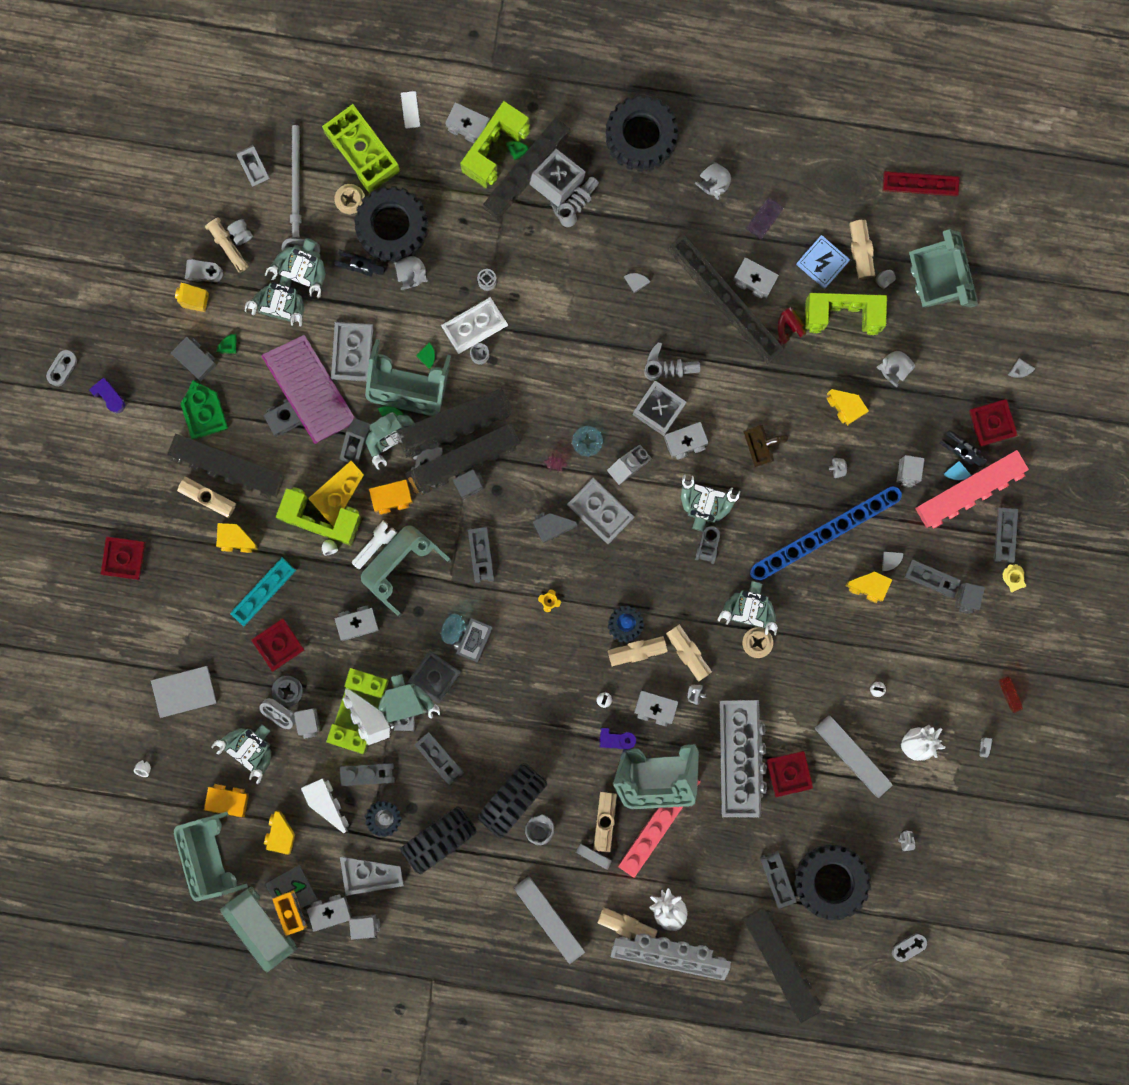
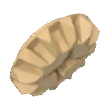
M346 184L337 190L334 200L336 207L342 213L350 215L357 213V207L362 204V199L365 196L358 186ZM351 195H354L353 200L356 202V204L352 202L346 204L347 200L344 196L350 197Z
M756 627L746 632L742 645L749 656L762 658L771 652L773 638L769 632L768 635L765 634L764 628ZM752 636L756 639L765 638L761 642L763 650L758 646L751 648L754 644Z

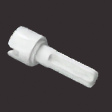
M384 520L373 531L374 537L353 559L352 564L356 568L361 569L382 544H388L397 534L393 527L387 532L385 531L388 528V523Z

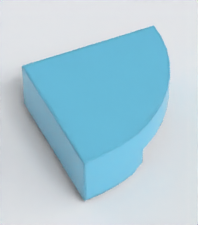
M960 461L944 473L946 477L953 480H965L971 476Z

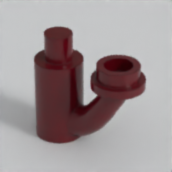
M793 307L782 312L778 321L779 339L776 342L781 346L790 340L789 334L785 335L786 323L793 333H798L800 338L806 334V331L803 329L805 325Z

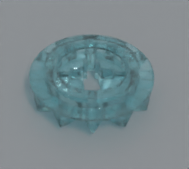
M584 426L574 433L572 444L578 454L590 457L600 451L603 438L596 428ZM586 434H588L590 440H596V442L590 443L589 449H587L586 444L579 443L585 440Z
M452 614L445 620L441 629L443 642L453 645L459 641V637L462 636V630L465 629L463 626L465 621L462 619V616Z

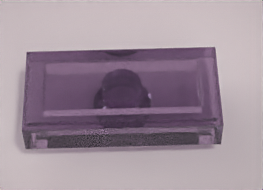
M768 197L746 229L762 240L784 208Z

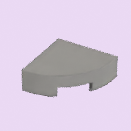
M632 273L624 276V279L634 293L650 283L641 274Z
M1019 358L1008 375L1014 378H1022L1032 373L1035 368Z
M883 552L882 571H889L897 567L903 558V553Z
M991 738L981 739L980 757L987 758L989 756L992 744Z

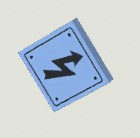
M821 235L796 265L825 289L850 259Z

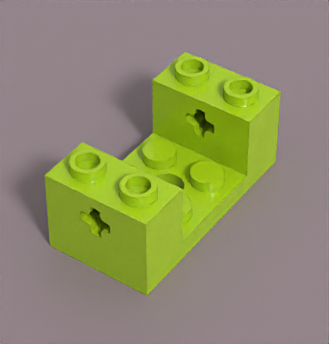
M503 101L461 161L462 172L486 189L489 185L493 186L498 178L497 165L485 157L490 150L489 145L492 141H497L501 134L500 130L517 142L525 139L530 132L529 118Z
M353 104L322 126L325 135L334 147L339 149L357 173L358 179L369 194L400 172L399 165ZM364 142L366 144L365 149L362 151L356 150V143Z
M809 293L806 298L805 330H810V333H821V330H824L828 325L829 310L841 311V308H845L850 312H859L862 309V332H867V335H878V332H881L886 327L887 295Z
M292 487L291 490L286 488L276 515L277 519L352 546L362 520L358 510L348 506L346 509L341 508L334 528L332 525L324 522L316 524L313 518L303 515L308 501L305 492L295 487Z
M350 668L344 687L378 709L389 680ZM342 698L335 723L331 726L326 742L366 754L368 745L365 739H361L358 731L359 726L353 723L351 718L352 712L350 708L347 709Z

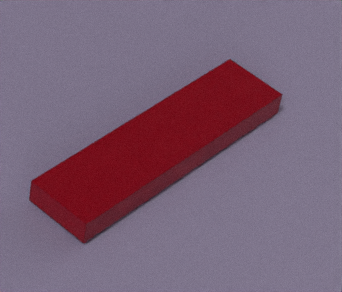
M884 171L882 191L958 196L960 176Z

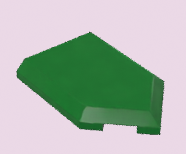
M193 380L180 403L191 440L227 430L228 425L218 393Z

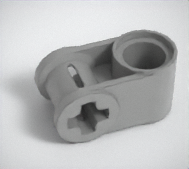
M187 260L186 280L218 282L222 279L223 270L216 263ZM215 269L217 273H213V276L209 273Z

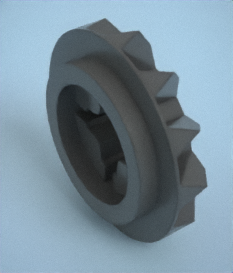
M282 676L272 686L273 699L282 706H293L302 697L303 688L301 683L292 676ZM291 683L290 690L293 691L295 695L288 694V696L284 699L285 693L282 690H280V688H287Z

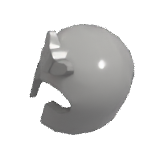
M713 162L712 165L700 174V177L704 180L700 183L695 182L703 191L715 196L719 200L720 195L730 186L731 175L726 168Z
M408 256L395 261L398 281L403 282L401 290L429 281L426 278L425 266L419 258Z
M894 351L887 355L877 368L882 371L884 377L889 382L898 387V381L900 379L903 381L915 368V364L905 353Z

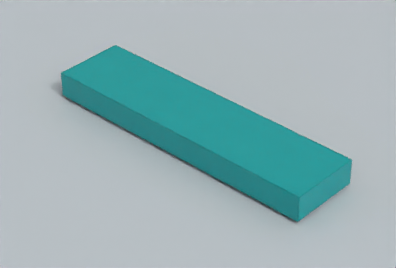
M282 557L230 614L245 627L297 570Z

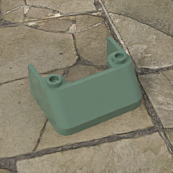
M376 339L369 358L366 398L376 404L430 416L437 415L440 412L444 397L451 355H447L443 368H432L429 376H423L392 369L391 359L385 355L378 354L380 340Z
M405 526L361 574L362 583L399 617L402 614L387 601L393 592V587L386 579L399 562L411 550L419 556H426L432 550H435L448 563L451 562V559L414 526Z
M228 812L182 824L174 829V836L187 885L194 901L214 898L248 888L247 884L237 886L236 877L230 872H224L215 835H218L222 828L219 818L228 816Z
M251 886L223 906L220 911L260 966L266 972H269L296 951L298 947L290 936L287 938L284 935L282 936L259 905L260 896Z

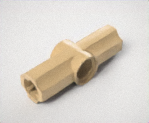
M866 220L850 222L851 250L853 259L856 261L858 279L875 277L872 259L873 245L872 241L869 240Z
M184 477L177 490L227 518L230 517L236 506V503L187 477ZM209 492L211 494V500L208 502H203V495Z
M680 624L666 633L670 642L676 648L678 656L689 667L697 681L712 673L701 657V652L695 643L688 638Z
M664 636L610 649L608 650L611 666H616L627 662L633 663L645 660L650 656L664 654L668 651Z
M600 792L593 850L610 852L617 798L615 793ZM602 817L610 818L611 823L608 827L600 825Z
M603 908L597 922L630 939H635V936L640 934H648L651 938H655L658 931L640 923L639 920L625 914L621 915L608 908Z

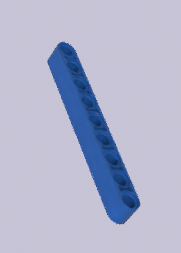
M889 487L751 567V577L756 581H761L898 503L902 497L901 491L897 487ZM889 491H893L896 494L895 501L888 499L887 493ZM872 501H877L880 504L879 510L871 508ZM855 510L862 511V520H858L855 518ZM843 519L846 521V529L838 527V520ZM822 529L830 531L829 539H824L821 536ZM810 538L813 540V548L805 546V539ZM789 548L797 550L796 558L789 557ZM773 557L780 559V567L772 566L771 559ZM756 567L764 569L762 577L755 575L754 570Z

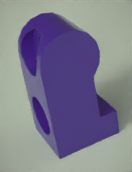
M102 378L89 389L95 397L100 395L105 400L106 407L111 412L117 414L125 409L124 400L105 378Z
M608 728L600 729L599 747L631 749L636 744V738L632 733L624 732L621 735L609 734Z

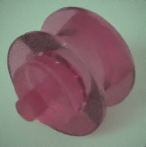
M552 453V457L544 460V464H547V468H550L549 472L552 469H556L559 474V470L567 467V463H563L564 459H561L562 455L559 458H555Z

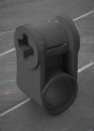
M707 527L702 532L695 560L702 559L714 564L720 538V532L716 527ZM708 530H713L716 533V538L713 541L706 538Z

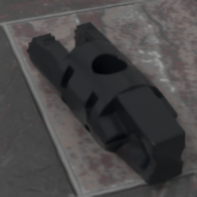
M339 249L338 254L340 256L352 259L350 265L336 261L334 266L372 277L373 273L383 275L385 268L375 265L376 260ZM359 262L364 263L363 267L361 268L357 267V264Z
M949 430L946 434L958 443L954 447L948 441L942 439L939 444L969 464L975 463L983 468L987 459L980 455L981 451ZM966 448L968 451L963 452L962 449Z

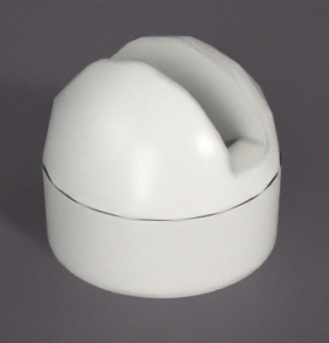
M326 540L323 542L322 552L324 556L338 551L334 541Z
M874 682L870 687V692L875 697H881L886 692V686L882 682ZM874 686L883 688V692L874 690Z
M603 692L597 696V704L600 707L606 708L611 705L612 697L609 693ZM604 695L608 696L605 705L601 704Z
M139 761L134 768V773L141 777H148L151 766L147 761L145 763L144 761Z

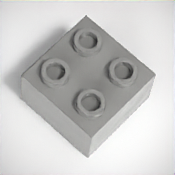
M555 149L532 173L530 185L559 207L582 184L585 171Z
M654 381L634 410L633 415L664 436L687 402L657 381Z

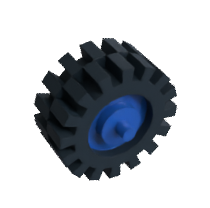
M621 606L611 614L608 621V629H610L609 633L613 635V639L616 640L617 638L619 639L618 642L625 641V643H628L629 641L633 642L639 637L644 623L643 617H640L641 613L639 611L636 612V608L630 609V606H626V608Z

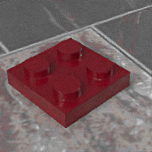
M1007 399L969 410L980 447L1018 436Z
M106 537L100 575L140 580L145 542Z
M284 618L251 640L272 672L305 651Z
M804 751L766 760L775 797L813 789Z

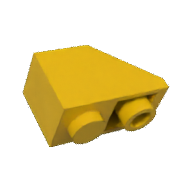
M181 283L180 288L177 287L175 298L183 308L202 312L206 311L209 293L206 290L185 283Z
M833 389L827 393L828 403L831 407L835 406L839 412L837 413L839 420L842 423H846L847 426L869 412L859 395Z
M218 523L216 546L221 548V551L233 552V548L241 549L240 552L252 553V549L257 550L255 542L239 525Z
M873 572L847 582L846 586L849 587L850 592L856 595L860 593L867 595L866 599L877 603V601L881 602L884 600L892 579Z
M275 811V814L270 816L269 825L271 826V831L266 834L264 844L267 845L266 850L289 855L292 851L295 833L282 812Z

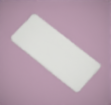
M416 92L401 93L405 128L419 127Z

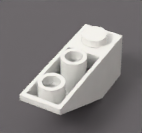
M348 688L345 689L343 702L347 709L350 708L352 712L351 718L353 723L359 726L358 731L361 739H365L367 745H371L389 738L390 727L383 713Z
M323 778L301 788L309 807L341 832L345 833L348 831L346 827L349 824L346 817H341L339 809H341L337 798L333 799L331 792L333 788L329 780L325 781Z

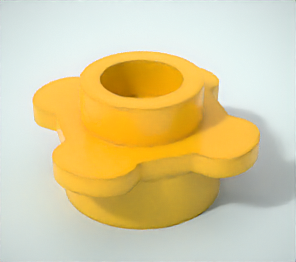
M549 590L547 594L540 595L538 601L544 606L543 610L545 612H550L552 608L561 605V601L555 596L556 592L554 590Z

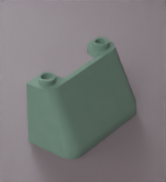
M696 745L682 746L679 751L680 756L646 758L644 753L637 748L623 749L613 782L623 805L630 809L694 805L697 798L699 752Z

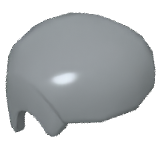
M541 814L529 820L525 826V834L531 843L543 845L548 843L554 836V825L550 818Z

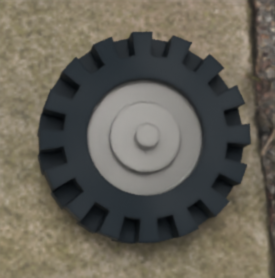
M378 801L370 805L371 807L367 809V814L365 815V824L368 830L382 837L391 836L393 832H397L398 826L401 825L400 820H402L397 807L386 801Z

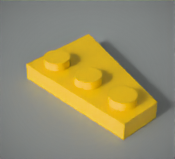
M350 461L308 498L333 527L340 509H345L364 474Z

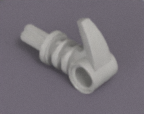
M590 177L582 188L577 187L575 189L576 194H572V200L568 199L566 203L561 204L559 207L550 201L555 215L563 226H573L577 221L575 213L581 212V207L586 205L585 202L591 201L590 194L599 184L594 177Z
M658 342L651 350L644 370L645 377L651 381L657 380L660 376L667 378V375H671L672 378H674V375L683 378V374L699 373L700 363L698 361L682 363L681 359H677V363H673V361H670V364H667L666 361L661 362L658 360V355L662 343ZM654 366L659 372L656 375H650L648 368Z

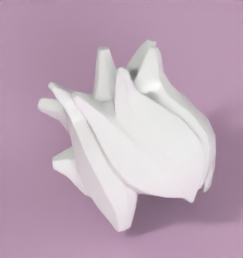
M930 725L924 728L910 729L902 739L901 748L907 757L912 760H926L931 756L937 758L936 750L946 748L940 744L941 740H937L942 729L940 728L934 732V727H930Z
M669 888L666 894L661 890V897L651 896L650 898L655 904L650 906L649 909L654 912L657 924L669 931L681 929L688 915L686 905L681 900L682 898L672 895Z

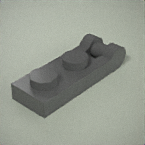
M998 508L994 552V561L996 562L1007 560L1009 563H1014L1018 509ZM1002 547H1008V553L1002 552Z
M487 527L468 530L475 583H481V580L494 581ZM479 567H486L487 572L480 573Z
M911 560L904 576L908 580L953 599L956 594L955 589L961 582V580L915 560ZM945 581L950 583L948 589L943 587Z
M430 732L414 744L448 785H451L458 775L464 774L463 770ZM450 765L453 770L447 774L444 770Z
M394 763L340 767L341 786L395 783V777H393L392 773ZM379 770H385V777L380 778Z
M778 850L772 852V855L767 857L765 855L759 857L778 909L796 903ZM776 862L777 867L770 869L769 864Z

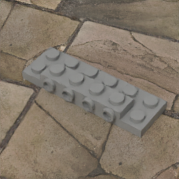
M759 700L720 701L722 817H761V797H763V793H766L767 785L766 782H763V774L766 773V763L762 762V755L766 753V745L762 743V735H765L766 729L765 724H762V720H759Z
M648 934L636 935L634 942L626 937L615 938L610 956L612 958L719 980H725L731 962L726 961L723 957L712 958L713 950H709L706 946H690L689 943L682 941L678 943L670 942L667 938H651Z

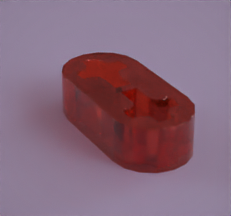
M1007 676L999 679L1000 687L1012 713L1023 710L1010 677Z

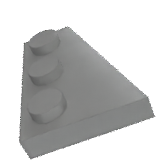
M340 857L346 896L404 886L401 866Z

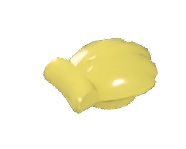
M1017 564L1008 565L1004 569L1003 579L1009 586L1010 592L1026 587L1022 567Z

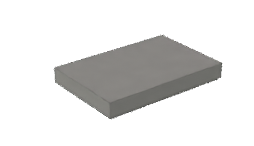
M335 322L331 379L367 381L369 358L372 352L373 324Z
M594 477L567 504L607 544L634 519V516Z
M208 666L151 680L160 718L217 704Z

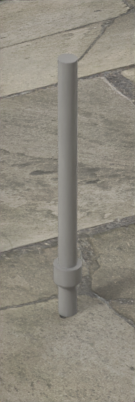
M298 125L292 126V214L290 215V223L292 224V237L299 238V224H301V215L299 214L300 126Z

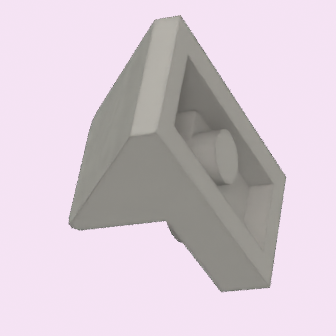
M253 145L236 153L252 187L269 179Z

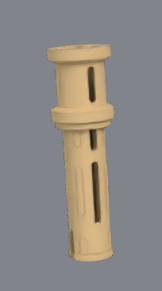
M216 218L209 222L205 228L214 236L215 243L220 244L238 273H241L249 265L229 238L230 233L221 225L220 218Z

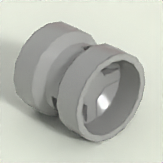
M244 219L235 221L227 227L229 233L234 236L236 245L244 244L253 237L252 233L246 230Z
M483 269L479 272L477 277L479 287L485 291L494 289L497 283L494 271Z
M477 343L471 347L470 356L472 361L478 365L488 361L489 350L485 344Z

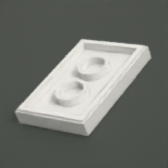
M490 297L441 326L457 353L460 354L505 328L508 324Z

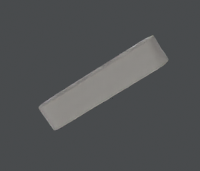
M830 715L815 727L820 736L877 798L881 797L893 786Z
M530 876L513 887L569 964L586 953Z

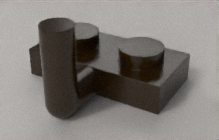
M763 425L743 431L755 467L773 462L774 458L770 446L777 443H785L788 440L786 435H778L767 439Z

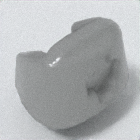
M892 270L882 271L875 279L876 283L883 289L896 280L895 273Z
M833 458V466H830L829 470H833L834 478L845 476L847 473L846 461L840 458Z
M691 685L689 687V702L699 705L700 697L705 698L706 694L701 693L703 685Z
M903 831L898 839V842H901L902 850H914L915 840L913 832Z

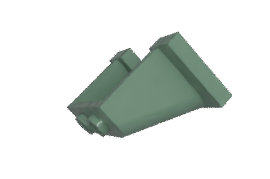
M950 229L943 231L945 241L909 252L912 262L911 273L917 282L915 290L917 295H920L922 307H930L960 300L961 306L971 308L979 306L961 232Z

